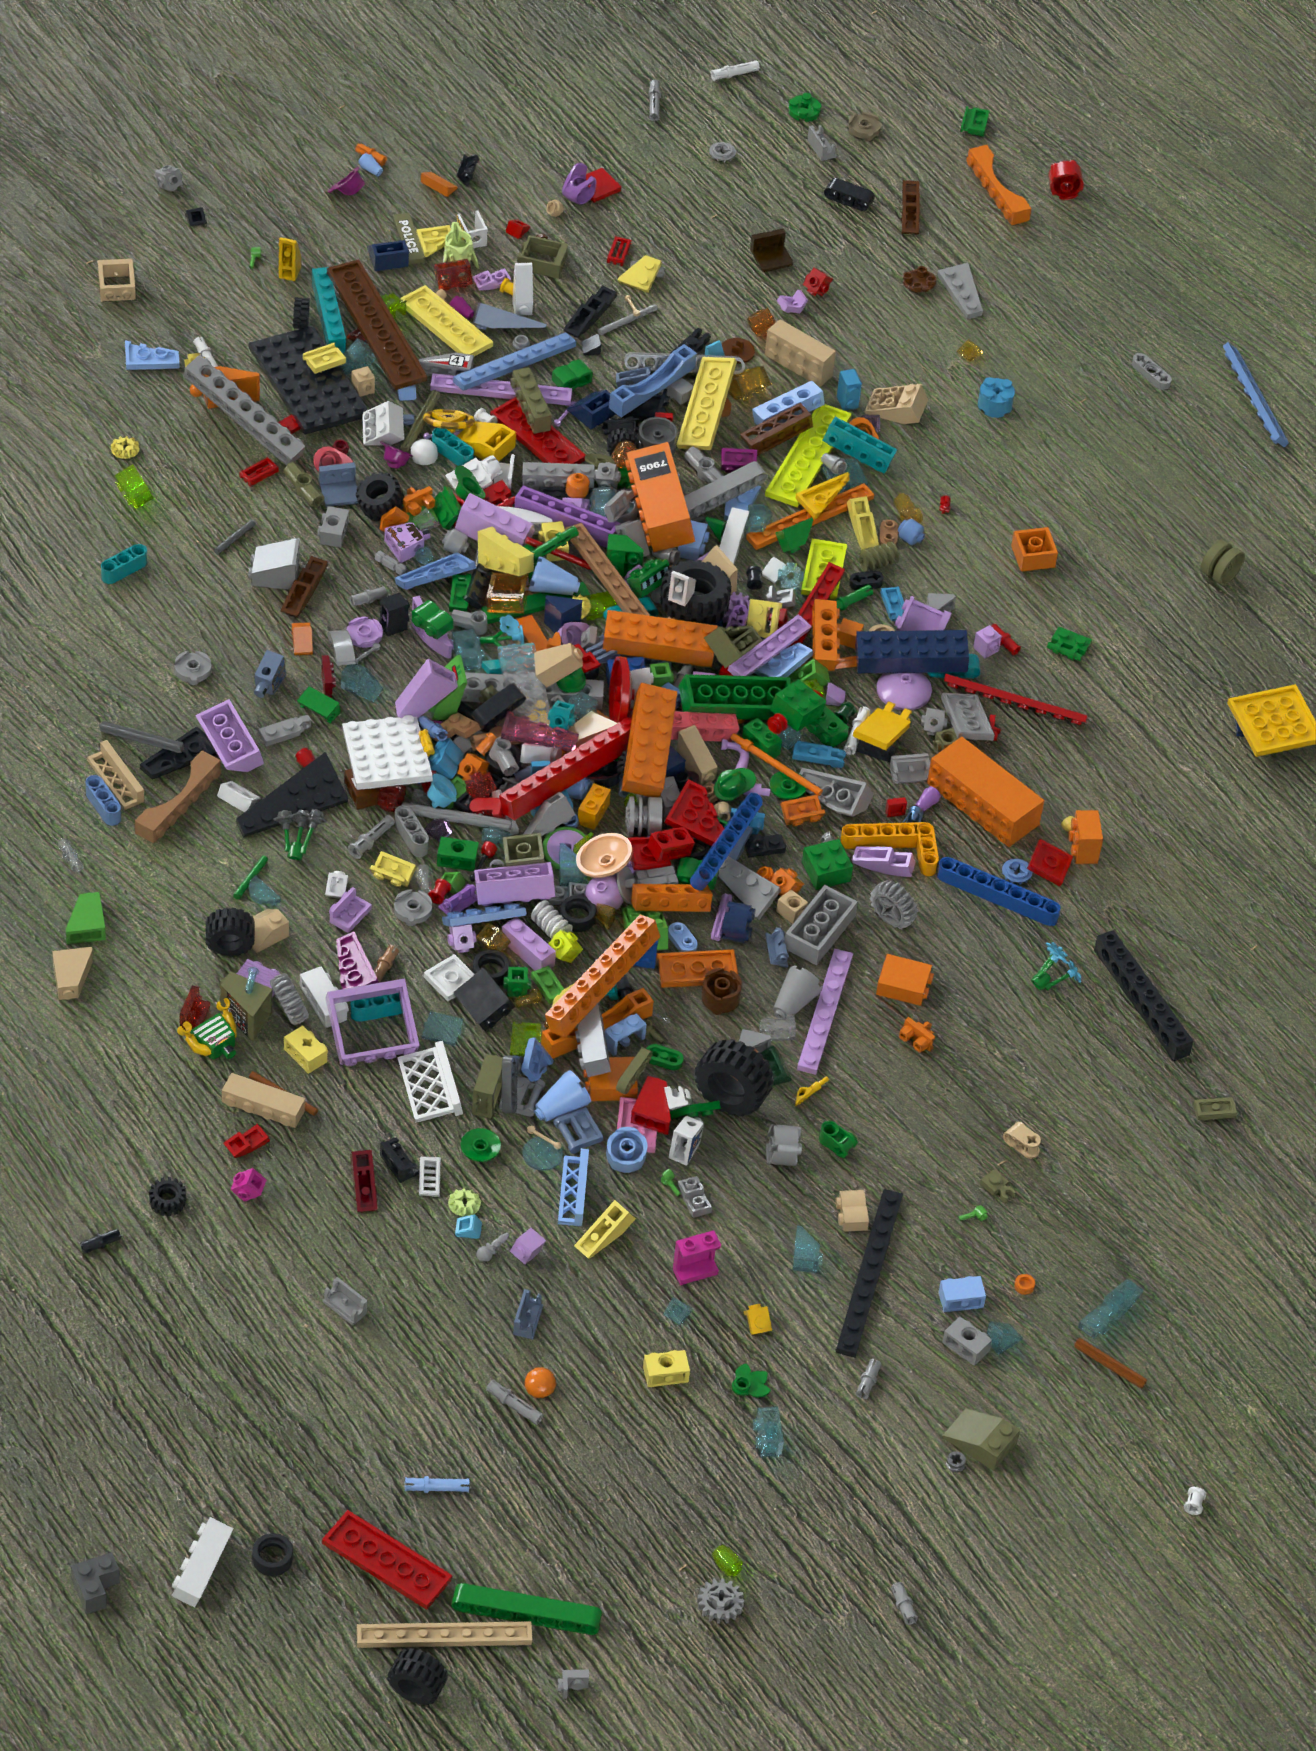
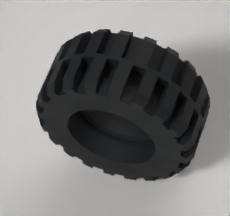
M692 559L686 560V562L681 561L676 566H671L664 574L660 604L671 619L674 617L675 620L710 625L712 622L716 623L722 619L729 609L732 589L731 581L723 570L721 571L720 567L717 565L713 566L711 562H702V560L692 561ZM675 571L695 579L694 591L704 595L693 594L685 606L668 600L671 573Z
M730 1039L715 1042L708 1048L695 1067L694 1077L697 1089L702 1092V1097L705 1100L707 1099L709 1102L719 1101L721 1109H718L719 1111L728 1112V1115L732 1116L735 1114L737 1116H745L757 1111L770 1094L774 1085L772 1069L769 1068L767 1060L762 1058L763 1055L760 1052L757 1053L752 1046L748 1047L744 1042H735V1040Z

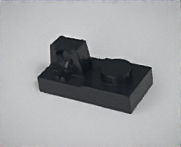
M761 834L750 836L745 843L748 858L785 853L786 850L782 834L763 837Z

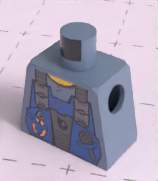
M266 650L254 676L256 685L254 694L263 698L266 693L274 695L286 677L283 655Z

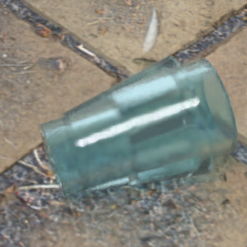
M488 826V828H483L481 840L482 843L490 841L494 844H503V837H509L510 832Z

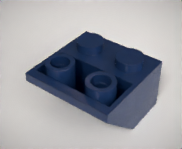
M405 240L367 246L375 271L408 267L409 250Z
M608 390L593 392L567 408L568 412L590 430L616 415L615 412L609 409L610 392Z

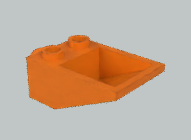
M222 366L215 367L217 370L222 371L228 380L233 381L243 393H247L251 400L254 402L260 401L259 373ZM193 384L190 386L189 391L193 397H200L203 394ZM203 394L208 409L218 407Z

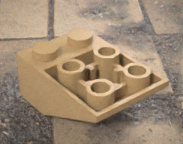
M922 384L874 389L864 412L865 414L900 424L919 423L927 405L928 397Z

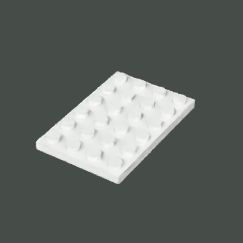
M405 715L403 718L387 717L378 720L369 719L360 722L350 721L342 723V730L357 790L433 781L427 753L424 752L418 735L420 727L417 716Z

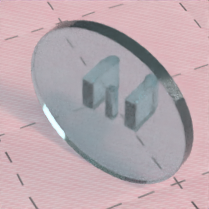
M540 1137L530 1139L523 1148L524 1161L536 1170L545 1171L553 1169L560 1164L563 1157L562 1147L557 1150L552 1144Z

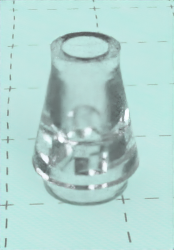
M422 864L416 867L414 875L420 891L428 894L431 891L433 870L431 866Z

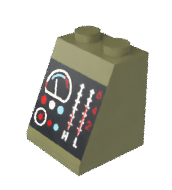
M230 971L227 977L221 980L219 988H221L219 998L221 1006L226 1007L224 999H229L230 1006L228 1011L232 1013L236 1026L250 1040L254 1041L272 1015V988Z

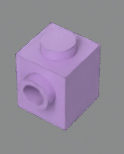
M989 625L976 632L973 648L984 658H987L999 651L1001 635Z
M530 1228L516 1239L510 1252L522 1263L527 1264L540 1253L546 1240Z

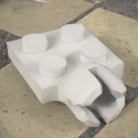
M493 455L483 461L474 458L462 465L473 473L482 489L493 485L492 480L503 473L500 463ZM454 470L445 476L453 489L456 490L459 481Z

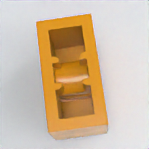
M593 783L578 808L579 825L595 830L610 805L611 789Z

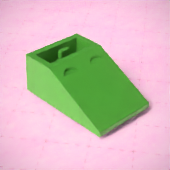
M633 905L622 908L625 930L640 914L652 918L656 921L660 934L657 950L668 949V926L662 911H635Z

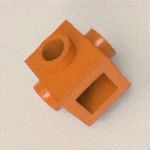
M467 753L459 764L457 774L463 776L462 779L469 784L479 780L482 781L486 776L489 762L475 754Z
M780 868L773 874L770 881L780 887L781 892L778 894L780 896H783L790 890L798 894L804 885L797 877L798 874L791 868Z

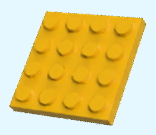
M1296 684L1228 698L1227 704L1255 757L1316 744V720Z

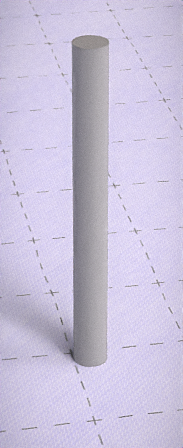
M656 304L640 310V316L628 315L599 328L598 333L603 335L657 311L658 307Z

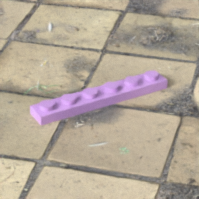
M798 614L732 663L728 671L733 676H750L807 633L811 625Z

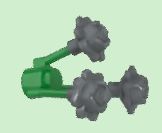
M314 809L310 813L307 810H299L296 814H292V811L283 810L278 812V817L273 818L274 821L282 824V830L285 833V852H288L287 858L292 860H302L303 854H306L307 845L313 830L316 829L317 824L327 822L324 818V813ZM294 821L298 824L297 828L299 830L297 841L291 842L290 845L289 829L290 823ZM305 825H309V831L304 844H302V832L305 829Z

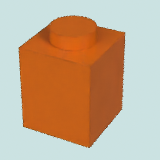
M843 618L839 634H837V638H840V644L856 649V631H863L864 624Z

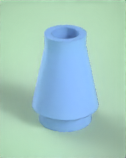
M365 153L360 157L358 163L362 169L374 174L376 177L382 174L383 168L380 167L371 154Z

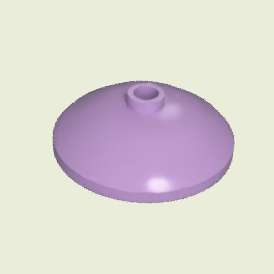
M883 673L877 682V694L885 704L888 701L895 703L894 709L904 710L906 708L916 710L928 703L932 694V686L928 678L922 673Z

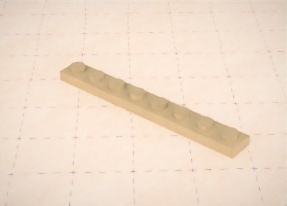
M531 1622L357 1624V1648L532 1645Z

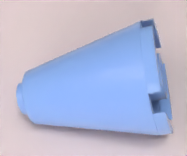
M538 557L528 591L573 595L574 592H578L580 582H577V577L544 557Z
M572 1071L565 1072L535 1105L536 1110L534 1112L539 1120L547 1122L591 1103L588 1091L585 1087L582 1088L579 1084L580 1079Z

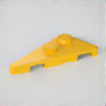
M846 472L796 493L795 499L816 519L850 480V474Z

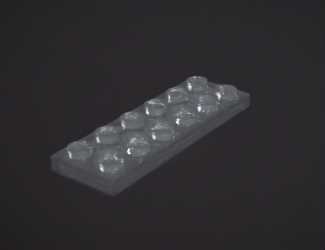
M525 643L498 646L497 652L505 686L515 683L526 696V701L512 712L517 736L555 732L554 728L549 727L550 720L547 719L550 705L545 685L536 677L535 644Z

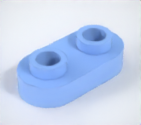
M675 922L668 927V937L679 952L697 950V940L686 925Z

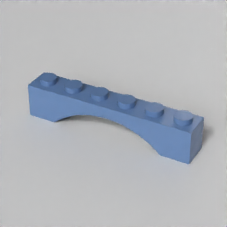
M685 344L680 346L649 377L633 385H622L611 392L609 409L618 416L623 417L695 369L697 353Z

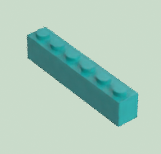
M329 267L313 268L312 287L326 345L334 343L335 347H338L342 354H346V336L334 286L327 274V268Z

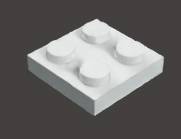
M455 954L424 972V978L447 1002L456 997L453 993L475 975Z

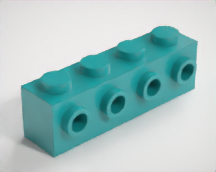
M836 416L829 425L822 440L829 446L841 450L844 454L850 455L861 463H865L884 474L898 450Z

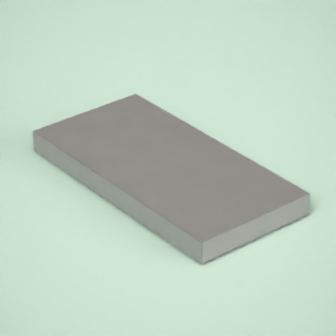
M942 693L941 700L958 739L962 736L965 739L993 741L995 735L978 695Z

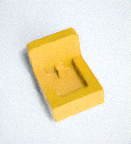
M761 1304L748 1306L749 1310L744 1311V1316L747 1315L751 1335L772 1331L768 1307H761Z

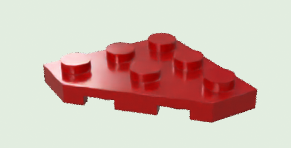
M688 779L664 823L674 828L684 826L690 836L711 846L724 829L717 819L718 814L713 803H710L706 788Z

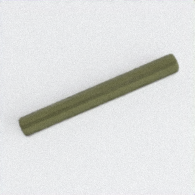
M431 391L402 442L401 451L408 453L411 450L412 444L416 441L426 423L423 418L424 414L432 411L440 398L439 391Z

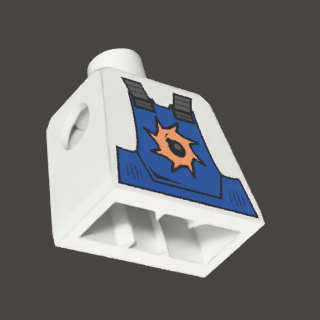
M685 1116L673 1132L669 1159L686 1166L688 1165L701 1142L704 1124L700 1118Z

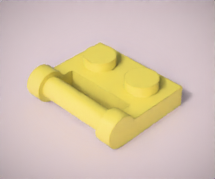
M750 599L747 626H753L760 637H769L778 630L779 614L783 603ZM772 607L773 612L770 633H767L766 624L768 608Z

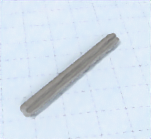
M407 802L402 803V805L410 807L416 816L510 831L512 828V821L508 819L433 808Z

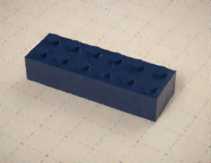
M967 630L856 631L857 674L968 672L969 649Z

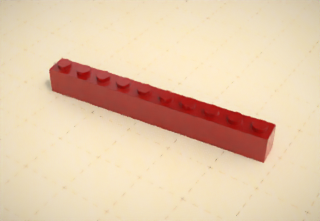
M632 715L624 718L619 723L609 727L601 734L500 794L502 813L515 821L553 795L566 790L621 756L628 749Z

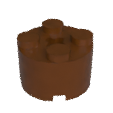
M716 968L709 971L705 975L702 985L701 999L704 1006L715 1015L728 1013L739 1006L741 997V978L736 972L732 970L730 972L724 971V968Z

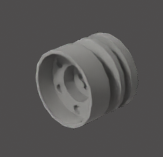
M629 796L625 811V825L628 836H633L634 828H637V836H641L643 828H646L648 836H651V833L662 830V797H649L647 805H643L642 797H638V805H635L634 796Z

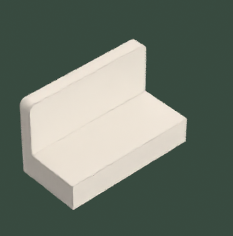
M512 454L510 464L500 463L503 473L494 478V483L503 479L510 491L515 455Z

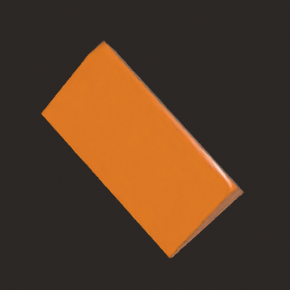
M432 172L421 174V183L446 197L458 189L456 185Z

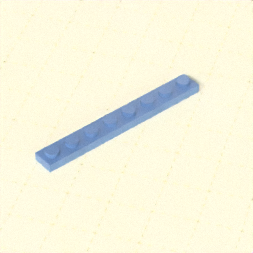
M565 332L453 376V383L465 391L513 372V370L521 369L576 347V340Z
M1227 342L1223 345L1226 351L1225 356L1232 362V369L1238 373V380L1245 386L1244 391L1252 399L1250 402L1258 410V416L1264 420L1265 423L1263 425L1271 433V440L1275 444L1285 447L1289 442L1236 347Z

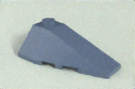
M478 303L473 322L477 324V328L486 330L487 327L546 328L547 324L483 303Z

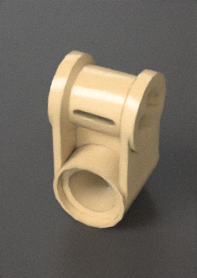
M1016 1122L1003 1134L1006 1144L1016 1149L1024 1157L1033 1159L1039 1155L1040 1136L1027 1128L1022 1122Z

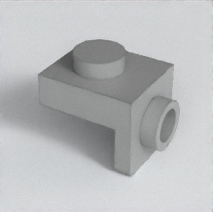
M771 585L769 586V593H767V601L783 603L782 608L795 606L796 591L794 588L776 591L774 586Z
M590 626L583 631L581 635L582 648L587 649L600 642V637L597 636V627Z

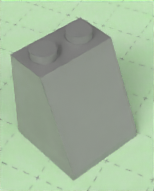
M300 538L256 547L255 554L251 555V565L253 567H249L248 578H251V586L290 590L298 576Z

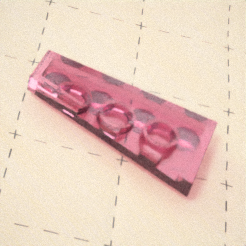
M507 712L501 732V739L553 747L566 751L576 749L579 734L559 727L552 729L549 728L547 723L540 721L537 724L529 721V717L522 715L519 718L514 716V712Z

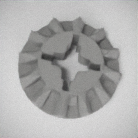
M717 142L709 149V155L712 156V159H717V162L723 161L725 163L726 160L731 161L732 158H735L736 149L729 143Z

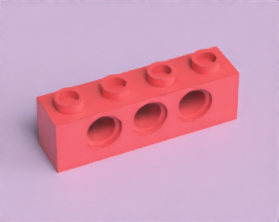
M675 711L671 740H678L679 731L695 725L703 741L722 742V739H727L728 742H732L733 740L730 739L733 733L737 734L739 731L736 714Z

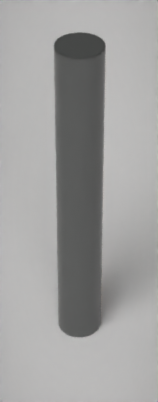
M253 520L248 521L218 545L214 552L219 555L256 525Z

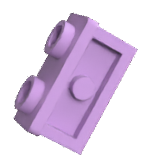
M352 887L342 895L336 904L334 903L329 910L330 923L349 933L370 912L372 904L356 896V889Z

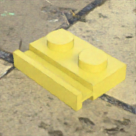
M334 343L303 353V360H306L307 365L315 374L346 363V357L338 347H335Z

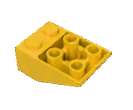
M475 421L474 425L465 428L457 435L458 438L474 449V455L481 460L493 455L499 462L515 448L516 432L498 423Z

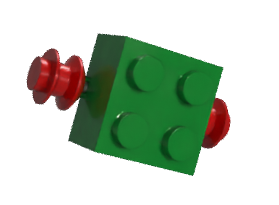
M798 679L775 694L770 708L775 715L767 721L769 730L774 734H780L789 725L797 732L821 717L826 700L823 699L820 692L812 690Z

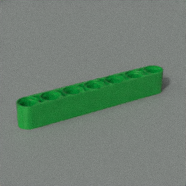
M466 1583L456 1585L451 1604L454 1610L463 1613L514 1622H531V1625L587 1635H596L599 1632L602 1618V1610L595 1606Z

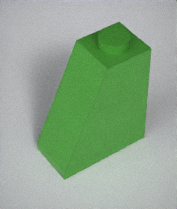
M89 892L80 894L66 927V943L75 944L106 940L100 893Z

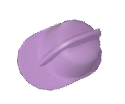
M582 622L565 623L558 630L561 645L572 643L573 645L580 644L581 646V635L590 626Z

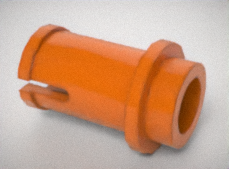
M492 732L486 734L487 737L475 748L483 756L492 748L497 739Z

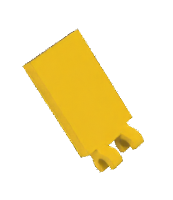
M888 701L883 710L877 708L854 730L853 737L887 750L910 728L911 721L908 717L912 711L905 708L901 715H898L892 711L896 704Z

